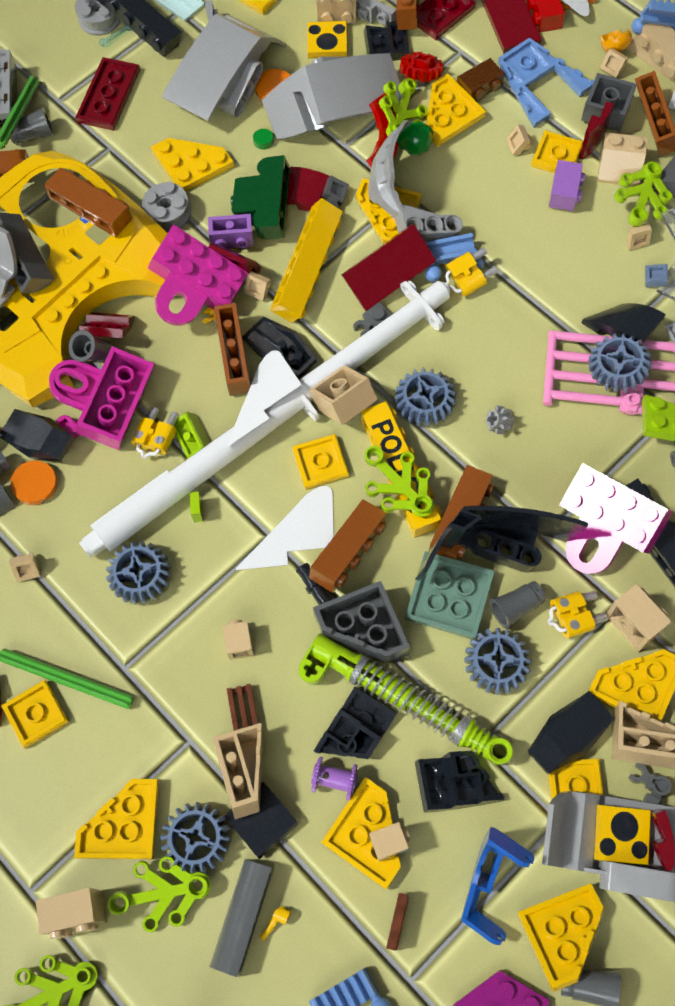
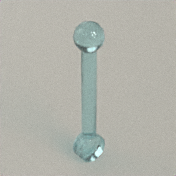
M125 26L109 37L100 39V46H106L107 42L125 31H131V29Z

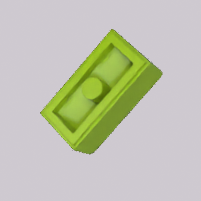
M185 412L177 419L174 425L177 429L175 435L187 459H189L210 444V441L196 414Z

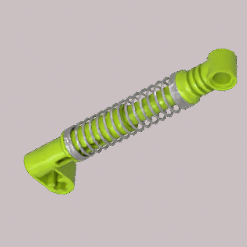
M321 633L317 635L299 665V675L307 684L317 685L321 683L330 668L344 675L346 681L357 685V688L361 685L364 687V692L368 689L371 691V696L376 694L378 695V700L383 698L385 699V704L390 702L392 708L397 706L399 712L401 710L405 711L408 707L406 716H408L412 709L415 711L413 720L416 719L418 714L422 715L420 724L423 723L425 718L429 719L427 729L433 722L436 723L434 733L441 726L443 728L441 737L448 730L451 732L448 741L452 739L451 742L460 748L471 746L472 751L476 749L478 750L477 754L483 753L482 757L489 760L492 764L503 765L512 757L513 749L511 744L506 739L500 738L495 734L493 737L490 736V731L485 733V728L480 730V726L473 717L465 715L462 720H459L461 710L452 716L454 706L445 712L447 702L443 703L439 708L440 698L431 703L433 694L424 699L426 690H422L417 695L419 686L412 687V682L405 683V678L398 679V674L391 675V670L385 671L384 666L378 667L377 662L371 663L368 656L366 657L363 654L357 655ZM311 657L324 663V668L318 665L315 667L314 663L310 661ZM344 659L348 661L349 663L353 664L355 668L346 665L340 660ZM315 667L317 674H311L309 677L307 669ZM495 745L505 747V758H495L492 754V748Z

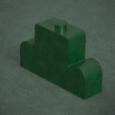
M285 155L260 160L257 164L259 175L236 178L233 196H231V211L233 215L251 214L252 225L259 237L264 240L284 238L290 166Z

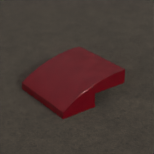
M606 101L601 116H591L579 159L583 160L588 157L603 140L614 103Z
M291 166L287 204L296 205L298 210L310 211L312 206L323 198L322 194L327 179L330 176L316 170Z
M210 243L208 246L248 273L253 271L258 274L261 270L260 265L256 261L216 243Z
M91 312L86 314V323L79 326V331L85 330L94 336L123 338L128 334L133 325L134 315Z
M657 809L650 814L660 838L651 841V844L661 867L668 872L673 870L674 839L666 811Z

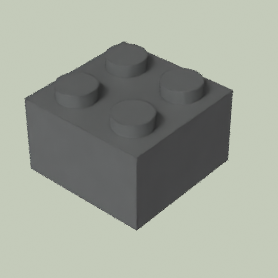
M597 73L586 100L581 121L589 123L592 115L600 117L606 101L614 103L607 128L620 132L637 84Z

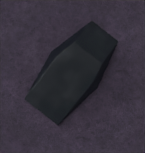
M264 316L242 336V339L262 359L271 351H279L299 379L317 362L316 357L295 330Z
M18 409L13 410L0 432L1 439L32 459L62 461L74 440L70 434L51 418Z
M588 691L548 718L527 753L548 775L585 756L615 718Z

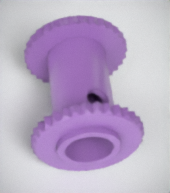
M320 756L317 764L314 766L311 791L315 793L318 785L347 792L346 800L349 801L356 787L358 777L357 764L353 765L352 771L322 765L323 757ZM328 774L329 777L327 779H324L323 775Z

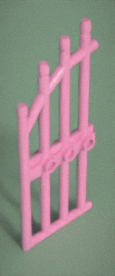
M548 331L543 405L551 406L552 399L616 405L620 406L619 412L642 415L641 400L644 397V388L675 391V382L644 379V383L642 385L637 384L634 390L628 387V390L624 392L620 388V397L553 390L554 379L597 383V379L593 380L592 374L555 370V359L588 363L589 356L591 355L587 353L556 350L557 340L596 344L598 341L603 342L605 336ZM646 340L642 345L647 346L648 349L673 351L675 353V343ZM651 360V369L675 371V362Z

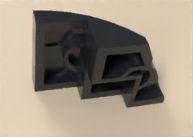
M626 303L582 319L581 323L597 334L601 330L610 336L615 333L617 337H621L625 333L626 338L634 335L635 342L642 340L644 343L663 321L666 314L650 306Z
M355 686L318 742L314 752L369 759L398 712Z
M454 751L447 753L442 758L418 759L415 761L424 813L469 808L504 800L502 793H498L490 782L489 774L482 768L479 759L473 751Z

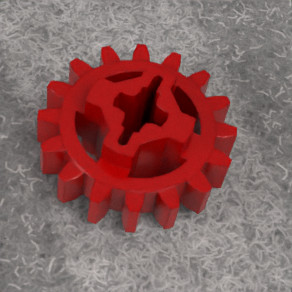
M412 52V55L406 54V57L402 56L399 70H401V74H406V78L417 79L420 82H431V79L437 80L438 77L441 78L444 64H442V60H437V57L431 54Z

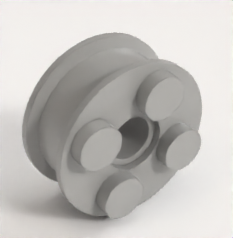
M77 0L75 3L79 25L85 32L91 35H105L118 27L120 20L96 0Z
M172 182L159 183L151 187L143 197V210L166 232H169L173 224L178 228H182L188 222L191 215V207L186 192L179 185Z

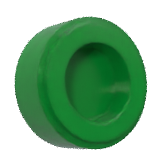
M268 129L255 131L253 134L255 147L258 149L270 148L273 145L272 132Z

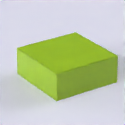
M190 492V512L194 523L203 522V505L199 492Z

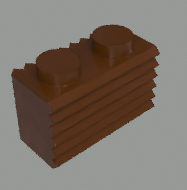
M489 58L457 76V83L475 101H479L489 92L497 91L501 88L504 71L494 63L492 58Z

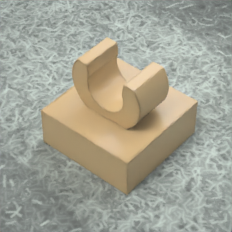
M611 48L608 50L600 68L617 78L620 76L629 58Z
M517 125L506 138L512 155L519 156L523 150L528 151L534 145L530 141V135L526 132L523 125Z
M629 224L631 228L628 229L626 241L629 251L648 246L652 233L651 226L645 224L634 227Z
M251 271L247 275L244 293L264 301L268 295L271 279Z
M30 552L28 555H17L14 558H10L9 565L17 582L40 577L41 571L34 553Z

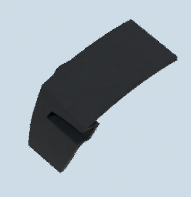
M464 506L427 554L415 580L420 581L429 570L440 547L452 549L456 545L469 548L474 555L521 572H530L542 559L541 552L534 546L537 534L567 542L586 529L588 522L534 509L505 506ZM478 539H483L487 543V548L480 546ZM501 547L507 548L510 552V555H504L501 551ZM524 555L530 556L532 564L524 560Z

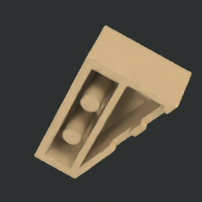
M647 23L642 27V33L640 35L636 34L626 49L669 80L675 82V31L671 26Z
M619 701L613 711L615 719L613 720L611 759L675 769V726L667 722L664 724L650 717V714L643 711L640 713L627 707L626 703Z
M262 723L212 737L234 819L260 812L263 753Z

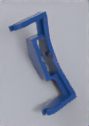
M490 827L480 847L461 921L490 943L501 945L502 941L505 942L506 939L505 931L475 909L480 890L491 893L503 855L522 867H529L530 863L533 864L534 855L498 829ZM492 851L495 852L490 872L486 874L481 872L482 865H484L488 852Z

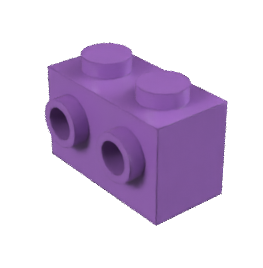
M563 160L557 161L548 207L574 211L575 204L580 203L582 190L578 189L579 186H583L585 173H582L583 164Z
M251 214L208 217L210 243H216L228 249L254 247Z

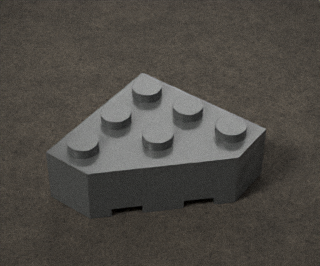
M381 581L313 607L314 616L321 634L336 643L384 663H389L409 655L410 646Z

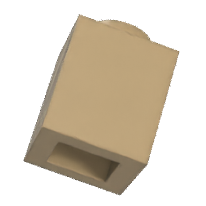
M233 620L228 625L223 626L226 651L230 660L254 655L250 627L247 621Z
M399 822L369 833L378 862L406 852L409 849L407 845L411 842L406 827L401 828Z

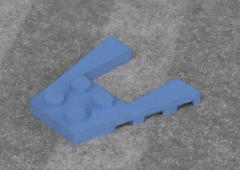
M528 38L500 56L498 64L501 70L504 71V75L531 125L535 128L547 120L551 112L527 87L554 70L581 97L591 90L594 80H588L581 71L571 69L565 65L566 61L560 57L556 59L549 54V50Z

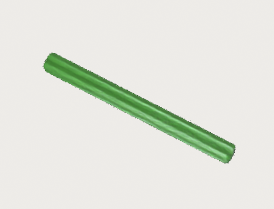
M30 76L0 130V149H4L8 144L40 83L39 79H36L35 76Z
M4 648L0 651V661L126 709H130L133 704L134 698L129 694Z

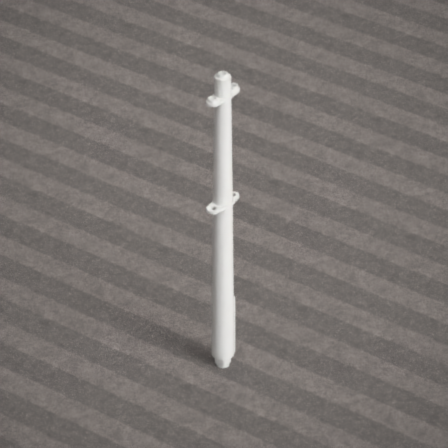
M412 281L401 283V290L410 301L407 305L299 380L302 384L301 386L264 410L270 419L227 447L226 445L234 428L232 427L172 471L168 472L166 470L90 526L93 531L79 542L83 550L90 558L96 556L105 548L111 552L303 409L314 421L319 419L317 411L311 404L314 400L309 389L343 365L355 370L423 318L435 330H440L445 321L434 310L450 299L451 291L449 286L444 282L436 281L419 294Z

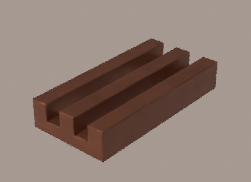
M246 684V686L242 687L236 686L233 689L227 688L234 731L239 730L233 694L238 695L243 728L249 727L243 692L248 694L253 725L258 724L251 684Z
M398 894L386 946L387 949L394 951L398 948L409 900L406 894Z

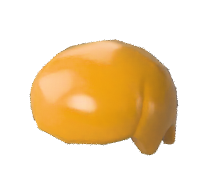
M627 29L625 33H622L621 30L600 36L603 50L608 52L609 49L613 48L618 52L624 51L632 42L631 31Z

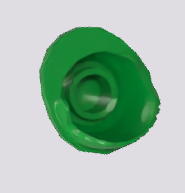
M421 121L413 122L398 136L396 141L400 148L408 154L421 155L428 151L433 142V130L429 125Z

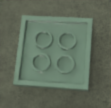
M425 551L422 563L429 552ZM436 554L429 570L420 581L416 580L405 620L468 639H476L494 571Z

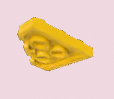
M449 74L432 83L426 122L433 130V143L439 147L483 119L486 115V111Z
M167 138L151 146L153 154L172 182L182 187L185 192L234 167L233 160L223 147Z
M362 178L356 193V200L384 244L398 234L396 222L379 204L370 200L368 194L369 179ZM394 186V190L399 194L401 204L419 208L422 193Z
M663 649L650 655L600 669L596 672L588 691L598 700L616 708L619 701L627 704V707L640 713L642 711L648 713L651 718L661 722L675 691V654Z
M365 777L321 843L385 890L401 868L398 855L378 862L369 833L390 826L393 823L387 792Z
M131 779L114 798L112 797L97 811L93 818L76 831L74 858L154 860L159 780Z
M591 883L518 912L520 922L552 992L579 981L599 926L604 907Z

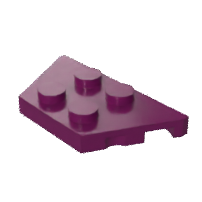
M498 970L452 1006H549V1000Z

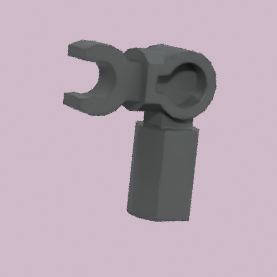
M636 763L635 768L641 771L642 776L636 777L630 774L629 780L635 784L642 783L645 785L644 788L651 791V793H646L642 802L662 805L660 799L666 797L672 788L670 780L655 773L650 774L645 765Z

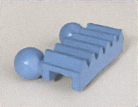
M650 0L640 14L641 17L634 19L631 24L632 31L638 35L642 33V27L647 23L671 26L675 31V1L671 3L670 0H666L664 3L663 0Z
M473 233L425 242L436 259V262L426 268V279L430 282L440 280L442 270L439 266L442 263L448 264L468 251L471 254L476 252L477 249H475L473 243ZM479 258L476 260L477 267L482 271L484 262Z
M366 967L309 1001L311 1006H359L370 999L372 1002L371 1006H392L387 998L381 997Z

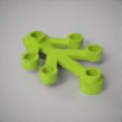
M411 78L404 79L398 85V90L402 95L400 104L395 95L397 91L396 84L393 81H388L383 86V90L387 95L379 100V105L389 122L386 129L387 136L399 127L404 120L419 118L414 121L419 122L421 121L420 119L428 115V109L422 104L416 109L407 110L410 96L416 91L417 87L416 82ZM391 107H393L395 111L396 118L391 110Z
M650 161L643 165L641 171L631 174L624 173L619 179V184L623 188H619L614 195V199L618 203H624L628 197L640 194L636 207L632 209L628 216L629 223L634 227L643 225L647 220L648 212L645 210L648 199L655 208L653 216L656 219L662 220L668 214V209L664 205L670 202L673 195L667 190L660 179L662 167L657 162ZM644 179L643 184L630 187L634 181ZM652 184H654V186L660 193L658 196L654 192Z
M370 446L366 449V463L369 466L377 467L393 483L382 484L370 481L365 486L366 494L370 497H376L379 493L404 494L409 500H394L391 497L384 498L381 502L382 510L385 513H392L394 510H411L417 517L429 516L434 510V502L427 495L430 471L424 467L417 470L416 479L419 482L417 494L411 488V468L414 464V455L411 452H404L400 456V463L402 465L401 478L383 460V451L380 447ZM377 456L378 460L372 461L370 457ZM405 457L411 458V461L404 462L403 459ZM426 473L427 477L421 478L419 474ZM374 486L377 488V490L371 492L368 490V488ZM390 502L393 506L386 508L384 504ZM425 504L426 508L421 510L418 508V505Z
M165 855L159 862L160 870L164 873L170 872L183 882L173 885L152 871L146 861H139L133 867V874L137 878L145 879L157 889L129 895L124 891H117L109 898L108 909L114 915H122L128 910L129 906L159 900L152 913L147 915L142 922L143 929L146 932H154L159 926L161 916L173 898L186 894L179 907L173 909L168 918L172 926L178 927L183 924L185 914L194 900L202 899L208 895L211 889V881L205 873L198 871L191 874L185 870L181 871L179 865L173 866L175 858ZM165 859L172 862L171 868L167 869L163 866ZM137 866H145L146 873H138ZM194 881H201L203 888L195 889L193 886ZM116 898H123L125 901L124 906H118ZM174 913H179L182 917V920L179 922H175L172 918V915ZM147 919H153L155 927H148L146 924Z
M45 955L39 963L40 969L43 972L56 971L70 978L58 983L33 974L29 968H21L15 973V982L20 986L31 985L44 991L19 1005L9 1004L5 1006H42L47 1002V1006H59L63 994L73 989L68 1006H79L85 990L91 989L96 984L98 971L90 962H81L76 966H72L58 961L53 955ZM48 958L53 961L50 969L45 967V961ZM23 971L28 974L25 982L20 980V974ZM82 971H86L88 974L85 982H82L79 978Z

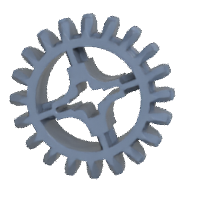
M614 333L612 339L605 336L603 342L598 341L596 343V347H593L588 363L590 364L589 371L592 373L591 377L593 380L597 379L598 386L605 384L606 391L612 387L616 393L618 388H622L626 392L628 387L634 390L637 384L642 385L644 383V378L649 376L652 363L651 353H648L647 346H642V340L635 342L634 335L626 338L625 333L621 337H617Z
M423 367L421 373H418L414 369L412 375L407 373L405 380L401 379L399 381V386L396 388L395 402L398 403L397 410L402 411L401 416L403 418L408 417L409 423L416 420L417 426H420L421 422H425L426 427L430 425V422L437 425L439 419L445 421L446 415L452 413V408L455 407L456 402L454 400L456 398V393L453 391L454 385L449 383L448 377L442 378L443 374L441 371L438 374H434L433 368L430 372H426ZM417 387V392L413 393L411 397H407L409 392ZM443 397L442 403L434 408V403Z
M142 540L139 546H136L135 542H131L130 548L122 545L123 552L115 551L114 554L117 558H109V562L112 565L106 567V571L110 574L106 577V580L111 583L109 588L111 591H115L114 594L117 598L122 597V600L126 603L131 599V602L136 605L140 599L143 604H146L147 597L155 600L154 594L156 592L163 594L161 586L168 587V582L165 579L171 578L170 572L167 571L171 569V565L166 562L168 558L166 554H162L161 548L155 549L154 544L151 542L147 546ZM140 557L152 559L156 563H142ZM131 561L130 565L124 568L125 565ZM138 566H139L140 569H141L140 575H139V579H138V577L136 576V575L138 574V570H139V569H138ZM151 577H154L153 580L146 585L147 580ZM122 582H135L137 588L126 587Z
M499 627L495 629L494 634L488 628L485 631V636L482 633H478L476 636L477 640L471 639L470 645L472 647H467L465 651L469 656L464 658V663L471 664L465 668V671L467 673L474 672L469 678L470 681L478 679L476 687L479 689L485 684L487 686L485 689L486 693H489L491 688H495L496 695L500 694L501 688H503L506 694L510 693V686L517 690L519 688L518 682L524 683L526 681L524 675H529L530 669L526 666L532 663L531 659L524 658L530 654V650H522L526 644L525 641L517 643L519 635L515 634L512 638L509 637V629L505 630L504 635L500 634L501 630ZM494 644L492 653L478 656L482 648ZM503 645L508 647L514 655L505 653ZM497 652L499 661L502 662L499 669L498 665H496V661H494ZM479 665L489 668L492 671L493 678L486 675ZM517 666V671L512 676L502 679L503 669Z
M196 802L194 810H192L191 805L187 803L185 804V813L180 808H177V818L172 815L168 816V819L173 823L171 827L163 825V829L169 831V834L161 835V840L168 841V844L163 845L161 849L162 851L170 850L171 852L166 856L176 858L173 866H180L182 863L181 871H188L189 866H191L190 872L192 874L197 872L198 867H200V871L206 874V864H209L212 869L217 868L213 860L217 858L223 862L224 857L219 854L220 851L229 852V848L224 846L223 842H230L231 837L223 836V833L230 831V826L225 825L221 827L226 818L221 816L216 819L220 811L215 808L210 813V804H206L203 810H201V803ZM199 817V820L195 822L191 829L180 828L187 820ZM207 819L215 827L216 841L206 836L207 826L205 824ZM198 833V835L202 837L203 840L207 841V843L202 841H196L194 843V841H192L185 834L192 836L197 835ZM177 836L186 841L185 857L178 851L176 845ZM200 848H212V851L204 858L192 860Z

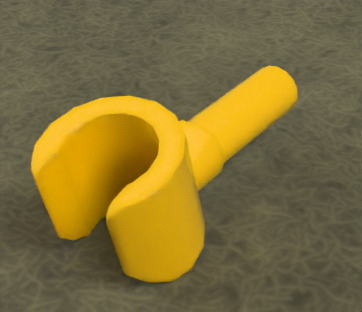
M207 308L201 313L208 314L210 317L202 320L204 324H209L216 319L215 311L212 308Z
M285 907L276 909L270 923L259 937L265 941L277 925V922L286 925L291 911Z

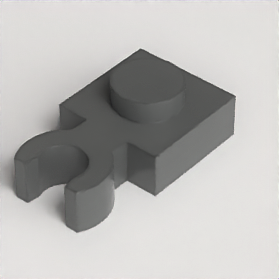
M331 175L327 179L322 197L339 209L338 205L344 202L349 184Z
M379 302L363 313L364 320L356 321L353 325V330L365 329L360 333L361 337L390 317L391 314Z

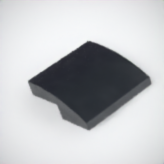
M386 22L385 27L365 26L364 38L367 55L390 53L392 61L401 60L402 56L406 57V54H410L406 30H398L397 23Z
M264 782L261 783L260 812L234 819L232 810L225 815L227 821L259 860L299 824Z

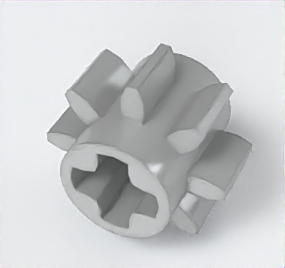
M496 405L495 410H489L486 416L489 431L504 435L505 430H511L514 424V417L511 414L512 410Z

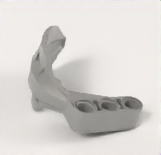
M404 120L387 137L372 162L368 184L369 198L372 202L379 204L395 219L398 233L409 225L414 224L425 242L454 237L463 227L462 220L458 216L439 215L401 204L399 194L394 190L395 170L393 153L398 136L413 122V120Z

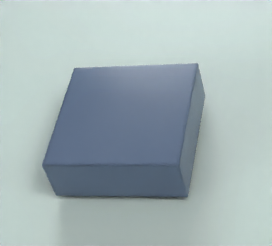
M668 264L645 266V287L668 286Z

